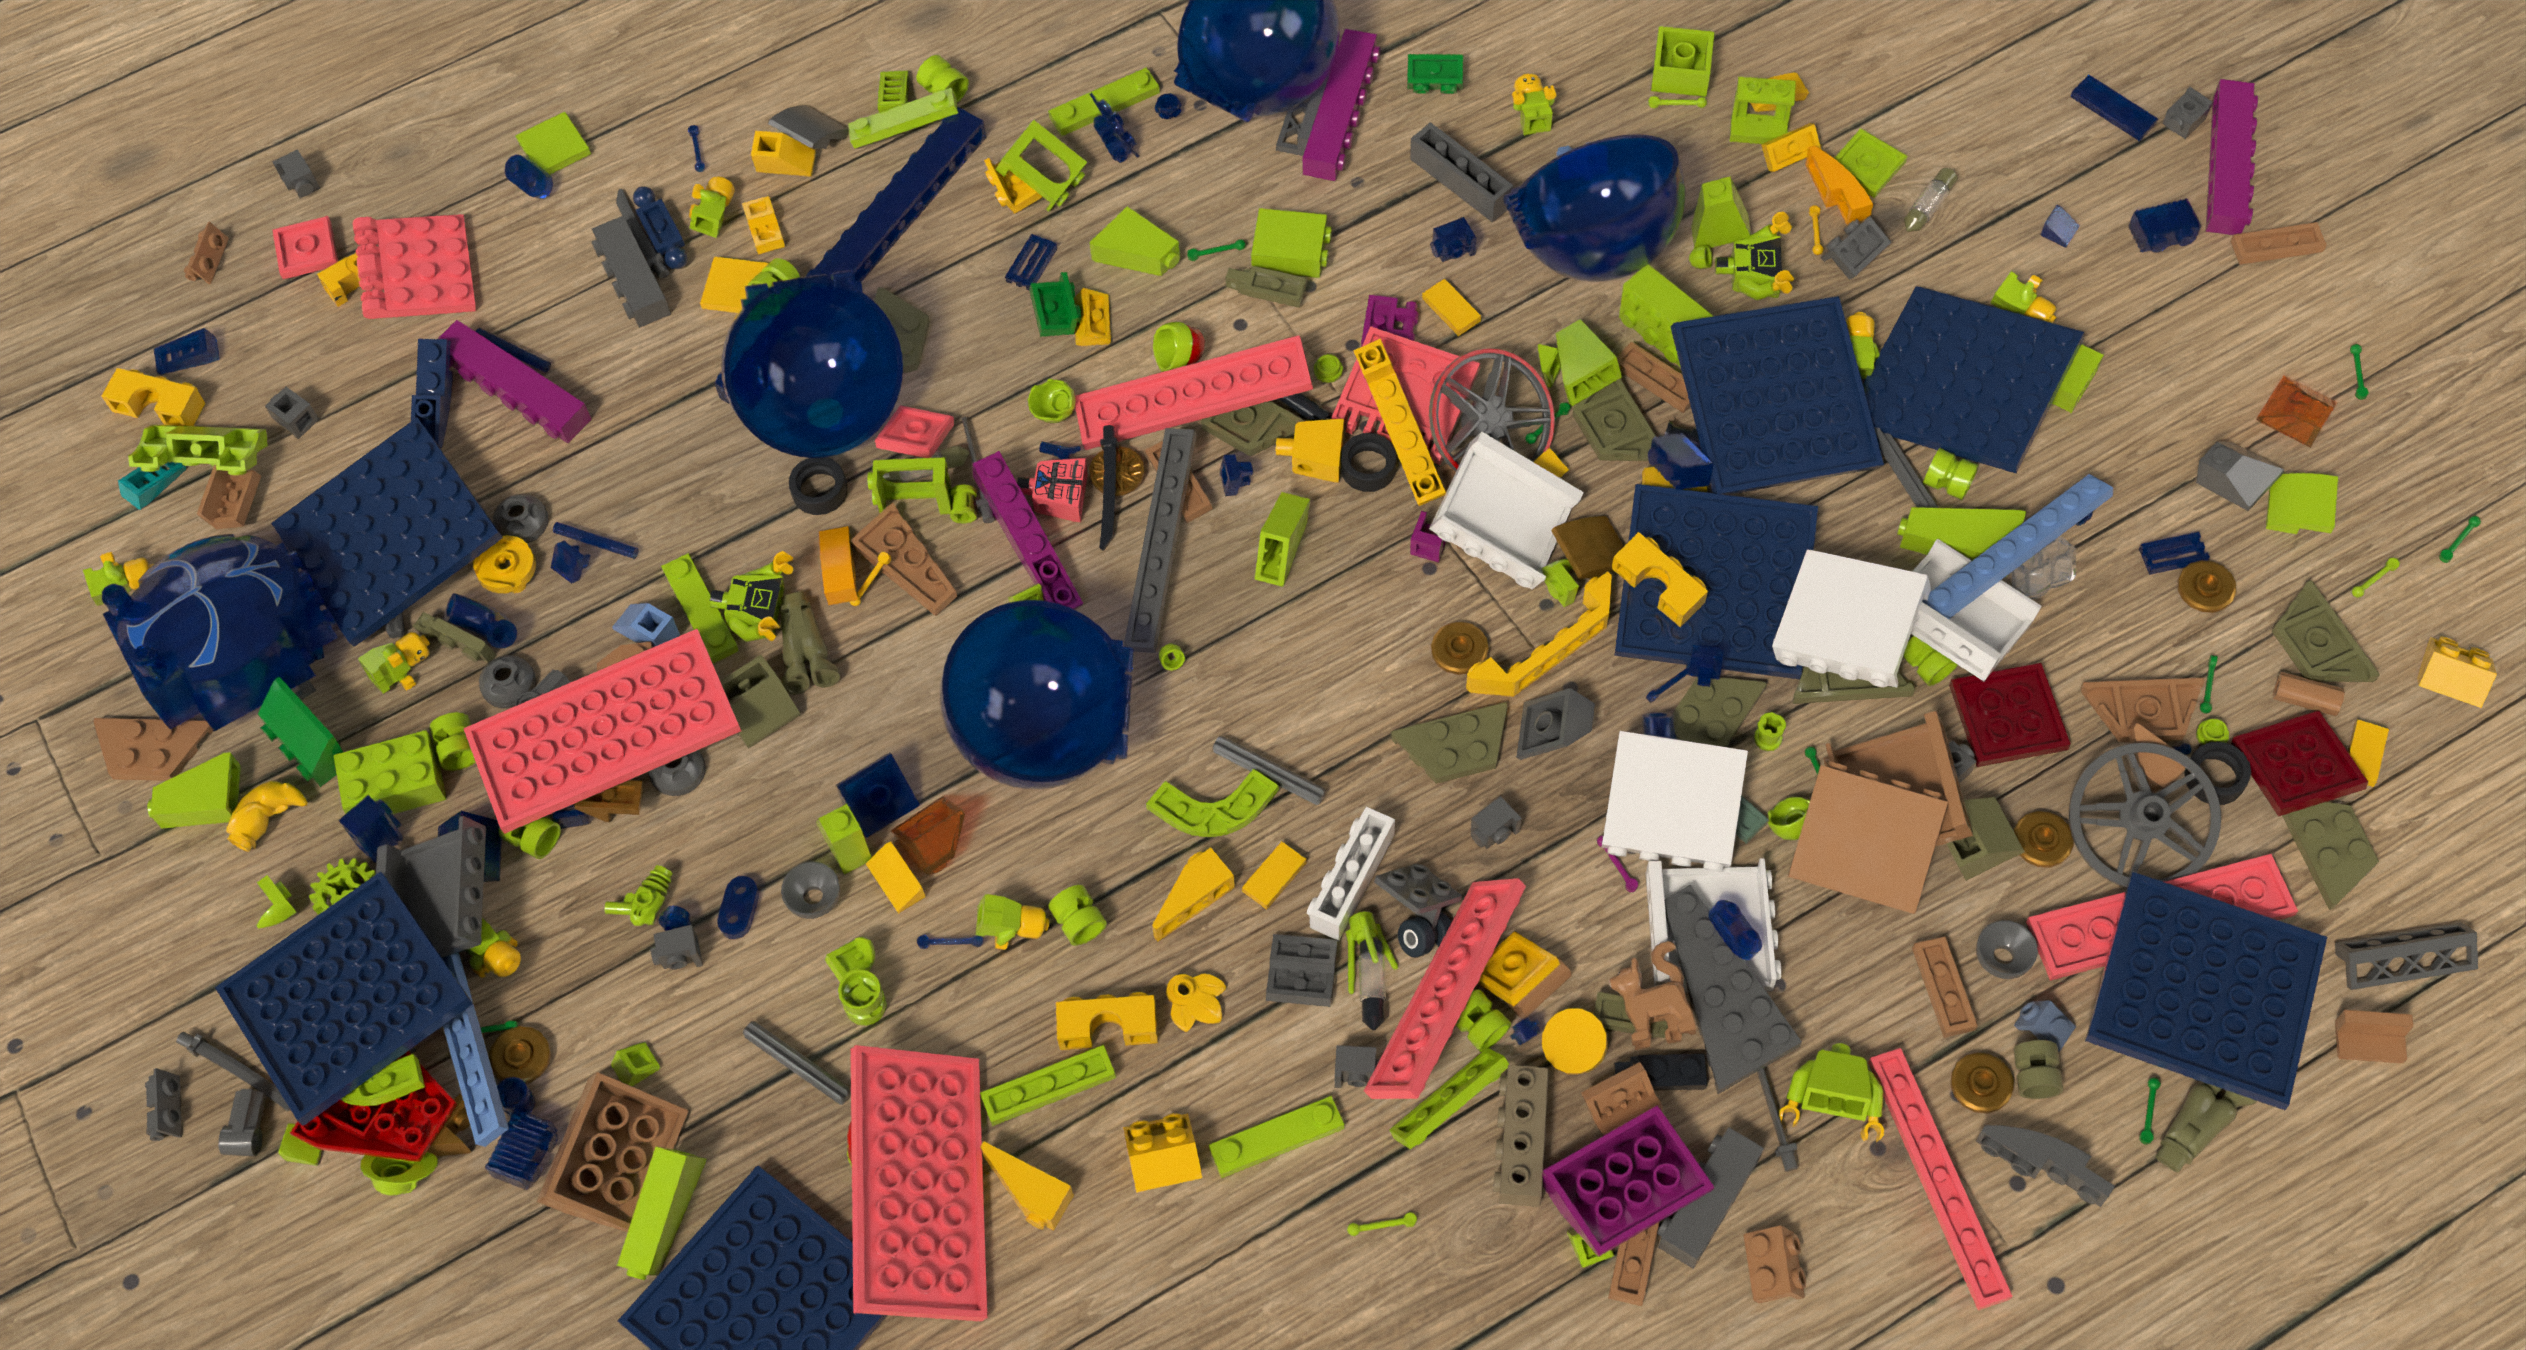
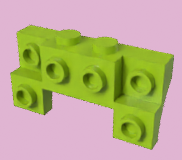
M150 425L144 428L142 438L135 451L128 455L129 467H141V471L152 472L160 470V467L168 462L182 463L184 466L211 464L213 467L216 465V470L228 471L229 475H243L247 473V470L257 465V452L268 446L266 429Z

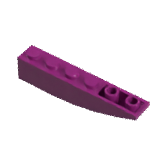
M1000 451L972 463L973 477L988 501L1000 527L1033 583L1041 585L1044 600L1054 616L1058 618L1082 606L1083 602Z

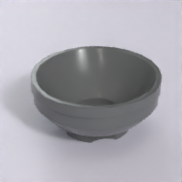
M515 494L507 497L497 506L493 515V524L502 536H515L521 538L526 543L539 538L547 528L549 521L546 507L538 498L529 494ZM521 505L525 507L523 514L518 517L508 515L509 510L513 506Z
M505 655L493 659L483 668L479 677V688L483 698L497 708L508 709L515 707V701L519 695L528 691L531 692L536 687V675L533 668L526 660L515 655ZM510 668L512 673L508 679L503 681L495 679V674L499 669Z
M697 750L683 756L681 764L675 768H667L665 765L648 771L651 783L660 793L669 796H681L690 793L700 785L706 772V764L702 754Z
M806 862L797 865L787 873L781 886V895L786 907L794 915L806 919H815L824 916L835 907L840 896V884L837 875L829 866L819 862ZM811 890H819L823 893L821 901L817 904L806 903L805 895Z
M2001 920L1987 925L1979 935L1976 945V955L1982 967L1988 973L2002 979H2014L2026 974L2034 965L2038 954L2037 944L2031 932L2019 923ZM1997 949L2008 950L2012 955V962L2009 964L1999 963L1994 957V951Z

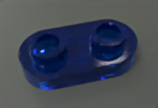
M513 155L507 160L505 175L509 181L523 192L537 199H544L551 193L553 189L551 175L531 159L521 155Z
M735 877L726 886L717 918L718 927L726 938H742L751 928L759 899V890L755 881L750 877ZM741 887H745V888H746V890H745L744 893H742V894H737V893H736V891H737L739 888H741ZM733 916H737V917H738V919H737L736 922H734V923H729V922H728V920H729L731 917H733Z
M1720 900L1710 909L1708 913L1709 920L1732 952L1744 960L1754 958L1762 949V941L1757 931L1753 929L1742 914L1740 908L1733 902Z

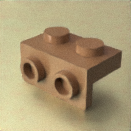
M214 465L197 515L216 530L244 527L261 475L254 470H249L243 475H229L228 471L216 470V465Z
M1640 1062L1581 1092L1591 1118L1602 1136L1657 1105L1661 1111L1663 1110V1105L1655 1094L1646 1070Z
M1782 1225L1743 1234L1753 1301L1760 1304L1786 1297H1793L1797 1300L1804 1299L1803 1288L1806 1287V1277L1799 1264L1798 1254L1801 1253V1245L1797 1235Z

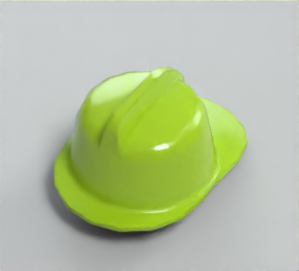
M426 1152L421 1162L365 1155L361 1160L360 1169L365 1176L371 1179L374 1188L378 1192L393 1196L412 1192L417 1187L419 1180L426 1178L434 1172L438 1166V1159L429 1152Z

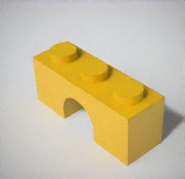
M117 368L101 395L112 412L139 418L142 410L147 405L157 402L154 411L164 425L194 426L205 405V401L194 385L187 382H182V384L172 382L163 376L152 377L144 375L135 369L128 371Z
M1638 532L1613 558L1612 569L1634 588L1646 578H1657L1666 585L1667 589L1660 595L1657 608L1679 627L1706 602L1708 590H1706L1705 584L1698 577H1691L1686 573L1677 559L1666 556L1660 550L1659 545L1650 537L1645 538Z
M1135 992L1130 994L1129 997H1115L1105 994L1096 997V999L1083 1000L1080 997H1068L1064 1001L1056 1002L1057 1041L1060 1050L1093 1048V1032L1100 1024L1106 1022L1115 1023L1123 1029L1125 1046L1158 1043L1154 995H1148L1144 992Z

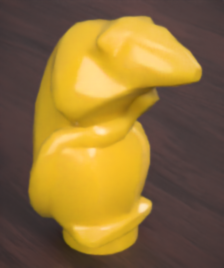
M272 780L265 782L247 793L232 812L226 828V832L230 834L227 840L236 847L250 852L251 849L256 848L255 842L266 833L269 817L286 811L292 805L307 806L308 802L302 792L292 784Z

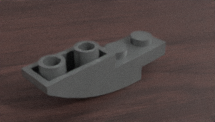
M1985 1125L1975 1141L1981 1145V1148L1987 1154L1993 1157H2000L2010 1163L2011 1168L2018 1174L2035 1179L2042 1169L2047 1172L2048 1177L2052 1181L2060 1185L2066 1184L2075 1190L2082 1200L2089 1204H2097L2101 1207L2115 1188L2113 1184L2085 1167L2092 1156L2052 1136L2018 1127Z

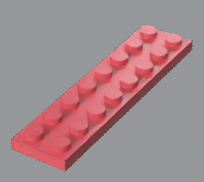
M1300 335L1079 394L1075 396V409L1082 444L1085 450L1101 446L1100 439H1103V427L1107 425L1115 427V438L1119 442L1164 430L1165 428L1179 426L1313 390V385Z
M2272 854L2165 881V883L2275 920L2293 917L2298 912ZM2125 892L2028 917L2026 924L2035 938L2038 953L2050 981L2106 965Z
M1519 878L1480 881L1471 884L1364 1089V1092L1371 1099H1418L1434 1066L1438 1063L1439 1056L1447 1040L1451 1037L1461 1013L1466 1008L1467 1001L1474 987L1478 984L1488 960L1492 957L1493 950L1505 931L1514 909L1520 902V897L1526 886Z

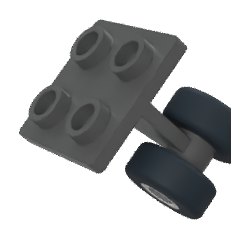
M1418 863L1376 875L1374 882L1416 915L1415 918L1405 920L1398 929V941L1402 950L1408 956L1416 958L1430 953L1434 942L1439 947L1452 923L1446 914L1440 912L1441 908L1460 902L1462 895L1454 890L1448 882L1442 881L1430 872L1426 866Z

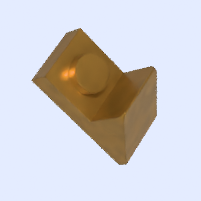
M625 781L575 803L574 807L604 822L611 821V813L640 815L643 783L642 781Z
M461 1094L454 1099L457 1106L427 1152L435 1156L468 1154L472 1152L456 1136L459 1131H463L470 1126Z

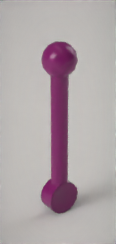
M1604 835L1597 838L1599 847H1602ZM1608 854L1625 880L1626 890L1628 892H1635L1638 888V881L1630 878L1617 856Z

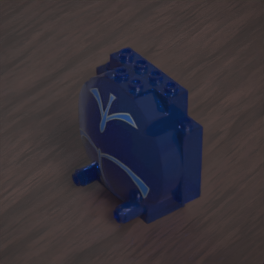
M234 534L210 536L188 543L160 559L138 580L139 587L131 595L123 586L117 584H110L103 589L102 602L109 610L103 613V616L143 696L169 729L201 713L215 732L262 706L274 680L278 677L290 689H293L316 676L310 664L315 662L310 653L338 638L332 627L337 622L328 608L324 610L321 608L326 603L317 588L311 590L315 583L306 569L300 570L304 564L296 550L289 552L283 542L275 545L266 539L252 535L235 537Z

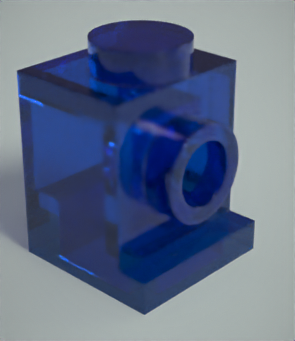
M1462 217L1434 228L1433 241L1430 242V247L1433 255L1436 258L1439 257L1442 262L1460 258L1465 253H1469L1471 257L1476 255L1477 237L1466 219Z

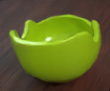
M1050 378L1041 385H1034L1027 399L1029 411L1035 418L1047 423L1064 421L1072 415L1076 404L1074 390L1065 381Z
M1788 797L1778 802L1773 810H1769V821L1767 823L1774 834L1784 840H1799L1810 800L1802 797Z

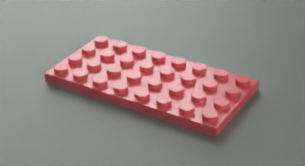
M698 629L463 728L500 829L504 834L741 732V728Z
M855 1045L851 1049L853 1313L982 1322L987 1318L983 1165L980 1148L982 1145L979 1059Z

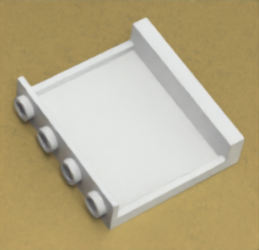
M1481 432L1469 443L1429 529L1437 533L1438 537L1442 540L1452 542L1461 547L1466 554L1478 557L1488 563L1493 570L1503 572L1515 579V582L1520 586L1534 589L1546 578L1542 574V568L1546 566L1557 542L1551 530L1555 526L1566 522L1571 509L1580 502L1584 492L1484 432Z
M1937 539L1928 555L1912 572L1928 575L1932 591L1969 564L1971 560ZM2000 580L1950 619H1947L1922 602L1911 634L1982 681H1985L2027 631L2042 606Z
M1807 549L1772 645L1776 660L1787 666H1796V664L1806 666L1817 673H1836L1847 680L1862 679L1878 687L1892 686L1897 688L1899 684L1897 672L1923 599L1928 600L1931 591L1928 575Z
M1620 731L1602 848H1608L1607 853L1615 856L1626 857L1627 852L1639 853V859L1659 861V857L1672 859L1671 864L1690 867L1691 862L1704 864L1703 869L1723 872V867L1731 866L1748 751Z
M1759 859L1757 867H1724L1723 872L1709 871L1703 868L1662 869L1661 861H1648L1645 875L1651 950L1653 951L1654 947L1661 942L1669 941L1674 943L1666 920L1664 899L1691 885L1766 991H1773L1776 980L1781 979L1780 960H1775L1774 949H1778L1777 930H1772L1771 919L1775 918L1774 900H1769L1768 889L1772 888L1771 870H1766L1765 859ZM1677 949L1665 954L1666 961L1680 967ZM1653 964L1654 987L1670 982V976L1657 970ZM1684 977V991L1685 993H1688L1687 984Z

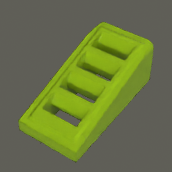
M886 71L880 73L877 107L879 113L908 103V71Z

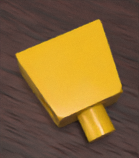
M1344 419L1296 423L1294 439L1277 437L1275 454L1292 456V472L1295 474L1339 483Z

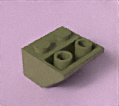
M759 655L720 680L741 728V732L737 734L748 749L800 716V712L783 684L762 655Z
M1995 797L1964 800L1973 836L1946 844L1963 877L1967 881L2024 853V850Z

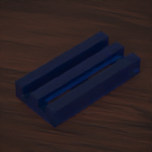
M1031 234L1005 276L1006 282L1010 284L1015 282L1016 286L1020 288L1026 286V290L1029 291L1030 284L1038 282L1057 251V243ZM1038 243L1039 245L1037 249L1035 250L1034 254H1032L1029 258L1027 265L1022 271L1021 275H1017L1019 270L1023 266L1024 262L1026 261L1027 257L1031 253L1032 249L1034 248L1035 244Z
M2195 532L2141 544L2139 552L2149 575L2184 568L2190 563L2200 560L2208 561L2210 556L2208 552L2205 553L2204 542H2200V533ZM2192 552H2196L2197 554L2169 561L2159 562L2155 564L2152 563V561L2160 560L2164 558H2175L2179 555L2188 554Z

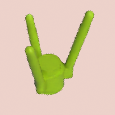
M1359 912L1349 918L1350 929L1345 932L1348 941L1349 994H1354L1355 941L1360 945L1361 941L1365 939L1373 963H1378L1379 959L1372 938L1377 936L1382 942L1383 952L1394 970L1398 969V964L1382 934L1381 926L1376 924L1374 915L1371 912Z

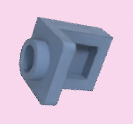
M2031 1001L2021 1009L2020 1017L2014 1024L2018 1030H2030L2039 1040L2055 1042L2058 1046V1052H2060L2076 1028L2052 1001Z

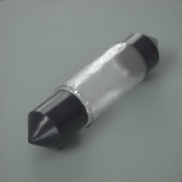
M1377 936L1372 938L1379 959L1378 963H1373L1365 939L1360 943L1359 989L1360 1002L1362 1003V1022L1373 1031L1385 1022L1384 1002L1386 1001L1385 957L1383 955L1382 942Z

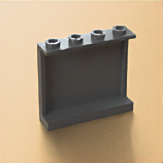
M464 816L459 817V829L404 850L397 849L388 844L378 847L376 874L381 871L386 876L442 958L481 945L486 826Z

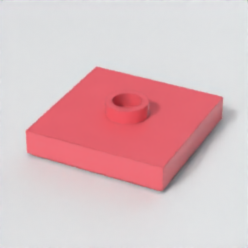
M329 216L272 230L279 273L283 280L324 270L338 262L332 223Z
M899 406L876 437V448L922 458H931L954 426V417Z

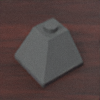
M2217 441L2199 460L2196 483L2249 511L2281 477L2284 469L2234 442Z
M1571 688L1524 702L1516 758L1522 760L1567 747L1592 731L1595 703Z

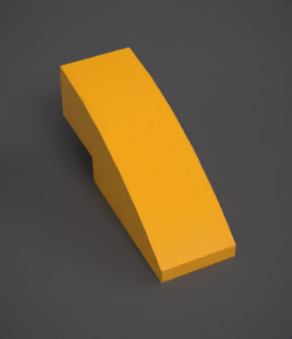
M1816 146L1809 147L1805 165L1826 208L1837 205L1846 225L1856 218L1860 222L1869 217L1873 203L1858 180L1828 153Z
M849 526L819 531L824 594L828 605L858 600Z

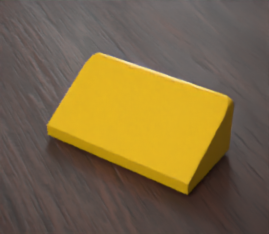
M1082 288L1074 298L1075 305H1079L1081 311V321L1076 324L1075 344L1077 346L1110 344L1109 294Z
M891 841L886 843L866 863L867 868L898 914L925 898L922 886Z

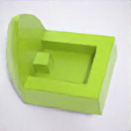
M1568 559L1554 561L1542 568V573L1546 576L1544 581L1550 595L1554 599H1558L1563 607L1574 603L1579 587L1568 573L1573 569Z
M266 875L256 882L273 903L260 918L257 924L258 929L283 923L297 913L287 900L292 895L281 881L274 884L270 877Z
M857 937L853 941L827 954L825 962L839 982H841L843 977L851 971H870L875 961V949L871 940L865 937Z

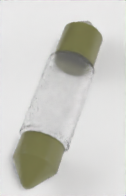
M1942 168L1911 206L1909 213L1904 218L1907 232L1921 230L1944 202L1951 188L1958 180L1953 168Z
M956 445L942 450L937 449L931 458L945 457L947 467L951 469L964 465L970 453L968 450ZM912 456L905 459H916L922 457ZM933 470L892 471L885 473L883 478L894 483H907L932 476Z

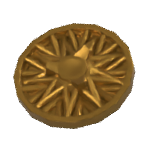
M1122 446L1116 449L1115 496L1126 495L1134 491L1142 483L1145 474L1144 464L1140 456L1130 448ZM1104 450L1100 451L1092 459L1089 467L1090 480L1094 487L1102 493L1104 485Z
M2200 560L2190 563L2182 570L2177 580L2178 592L2182 600L2191 608L2200 612L2214 613L2224 610L2232 603L2237 593L2236 581L2232 573L2224 566L2213 561Z
M1453 622L1441 627L1434 635L1431 644L1432 657L1438 667L1456 675L1467 674L1474 664L1485 662L1489 651L1487 638L1483 632L1473 624L1465 622Z
M2036 811L2026 814L2017 822L2014 833L2024 850V853L2019 856L2027 863L2037 867L2051 868L2062 864L2070 856L2074 846L2069 825L2060 816L2050 812Z
M518 1026L508 1029L497 1037L490 1048L489 1061L492 1071L498 1080L508 1085L521 1086L531 1083L540 1077L548 1067L551 1056L550 1046L542 1033L532 1027Z
M1977 1052L1966 1055L1957 1062L1951 1073L1950 1086L1955 1098L1963 1107L1973 1112L1988 1114L1999 1111L2009 1102L2014 1092V1079L2010 1069L2002 1060L1991 1054Z

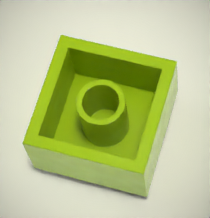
M1659 26L1651 91L1706 97L1711 70L1714 32Z

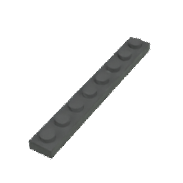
M1165 428L1124 641L1126 651L1156 653L1197 436L1195 430Z

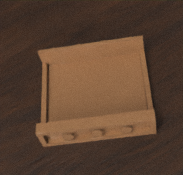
M1937 711L1924 714L1926 724L1837 751L1833 749L1830 743L1825 744L1828 756L1824 757L1826 767L1828 761L1847 766L1846 772L1858 776L1860 770L1879 775L1878 782L1890 785L1893 779L1910 784L1909 791L1922 794L1924 788L1941 793V800L1947 801L1948 804L1935 847L1973 836L1944 724Z
M1828 761L1827 767L1820 765L1788 877L1915 914L1948 802L1941 800V793L1923 788L1922 794L1909 791L1910 784L1893 779L1890 785L1878 782L1879 775L1860 770L1858 776L1846 772L1847 766Z

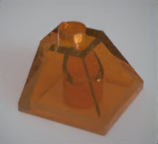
M2283 376L2256 420L2311 448L2338 402Z
M942 796L892 829L891 832L922 872L926 875L935 874L942 871L947 866V862L955 856L965 813L960 807Z

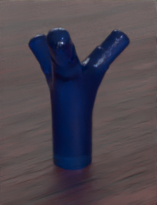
M1042 441L1039 447L1040 453L1056 456L1061 460L1070 459V454L1081 450L1080 446L1067 447Z

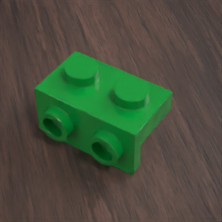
M1408 54L1407 90H1413V93L1426 94L1429 93V90H1440L1442 94H1455L1457 90L1463 89V55Z
M1061 272L1059 282L1031 283L1029 292L1040 337L1073 335L1076 324L1081 321V311L1079 305H1075V286L1073 282H1069L1067 272Z

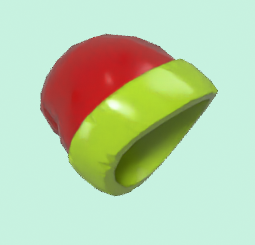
M1183 322L1165 323L1156 330L1153 338V353L1157 366L1162 372L1197 363L1204 354L1205 339L1198 328L1191 327Z

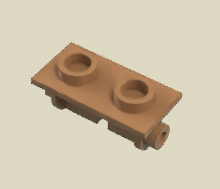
M207 222L205 229L198 234L199 239L193 251L195 254L191 256L188 266L184 268V272L186 273L185 277L191 281L201 277L206 283L211 284L229 238L211 222Z

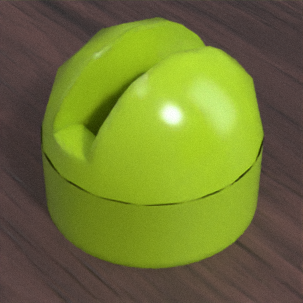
M1708 245L1698 246L1691 251L1689 255L1691 266L1696 269L1711 268L1712 252Z
M1169 643L1161 647L1159 660L1166 670L1172 671L1183 665L1185 655L1179 646ZM1172 652L1175 658L1169 660L1168 654Z

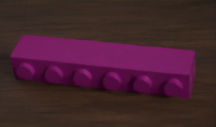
M1344 29L1302 157L1303 175L1336 181L1338 172L1344 170L1346 163V154L1344 153L1346 149L1351 148L1353 133L1351 131L1353 127L1357 128L1359 124L1360 111L1358 109L1360 105L1364 106L1366 102L1367 89L1365 87L1366 84L1371 85L1374 75L1372 65L1373 63H1378L1381 47L1377 46V34Z
M2220 79L2213 95L2205 232L2227 235L2241 234L2245 225L2249 226L2252 220L2253 209L2249 208V203L2253 198L2254 185H2250V180H2252L2254 175L2255 163L2251 162V157H2253L2256 148V140H2252V135H2254L2257 126V118L2253 117V112L2256 111L2258 96L2254 95V83Z
M456 320L438 338L451 341L449 369L451 367L455 368L466 381L470 383L474 381L479 384L480 388L491 397L495 395L500 398L501 402L508 409L520 411L529 423L541 425L550 437L554 439L559 437L566 443H569L592 420L585 403L460 321Z

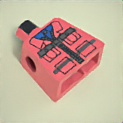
M1085 458L1040 461L1037 463L1035 478L1018 477L1017 484L1023 495L1032 496L1035 512L1069 521L1081 522L1088 478Z

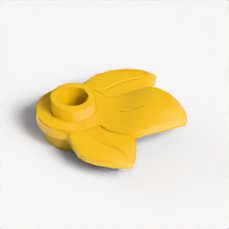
M1205 973L1193 978L1186 974H1178L1171 978L1166 987V994L1172 1003L1170 1015L1174 1024L1184 1032H1188L1195 1020L1207 1024L1220 1023L1222 1020V1010L1216 997L1226 989L1223 981L1211 974ZM1179 985H1185L1188 988L1187 995L1179 993Z

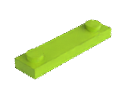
M1146 67L1048 110L1049 118L1062 137L1159 94V85Z
M949 88L880 113L859 118L854 122L848 123L850 142L854 149L957 114L956 95L953 89Z
M689 553L662 565L661 568L693 630L698 629L712 663L738 652V646L718 608L710 607L711 595Z
M1102 1045L983 1091L980 1095L992 1126H995L1116 1078L1106 1049Z
M1486 1048L1389 1129L1393 1138L1409 1149L1423 1143L1427 1136L1488 1084L1500 1078L1501 1073L1509 1065L1505 1056L1490 1048Z
M1329 1096L1208 1146L1222 1179L1344 1130V1123L1332 1096Z

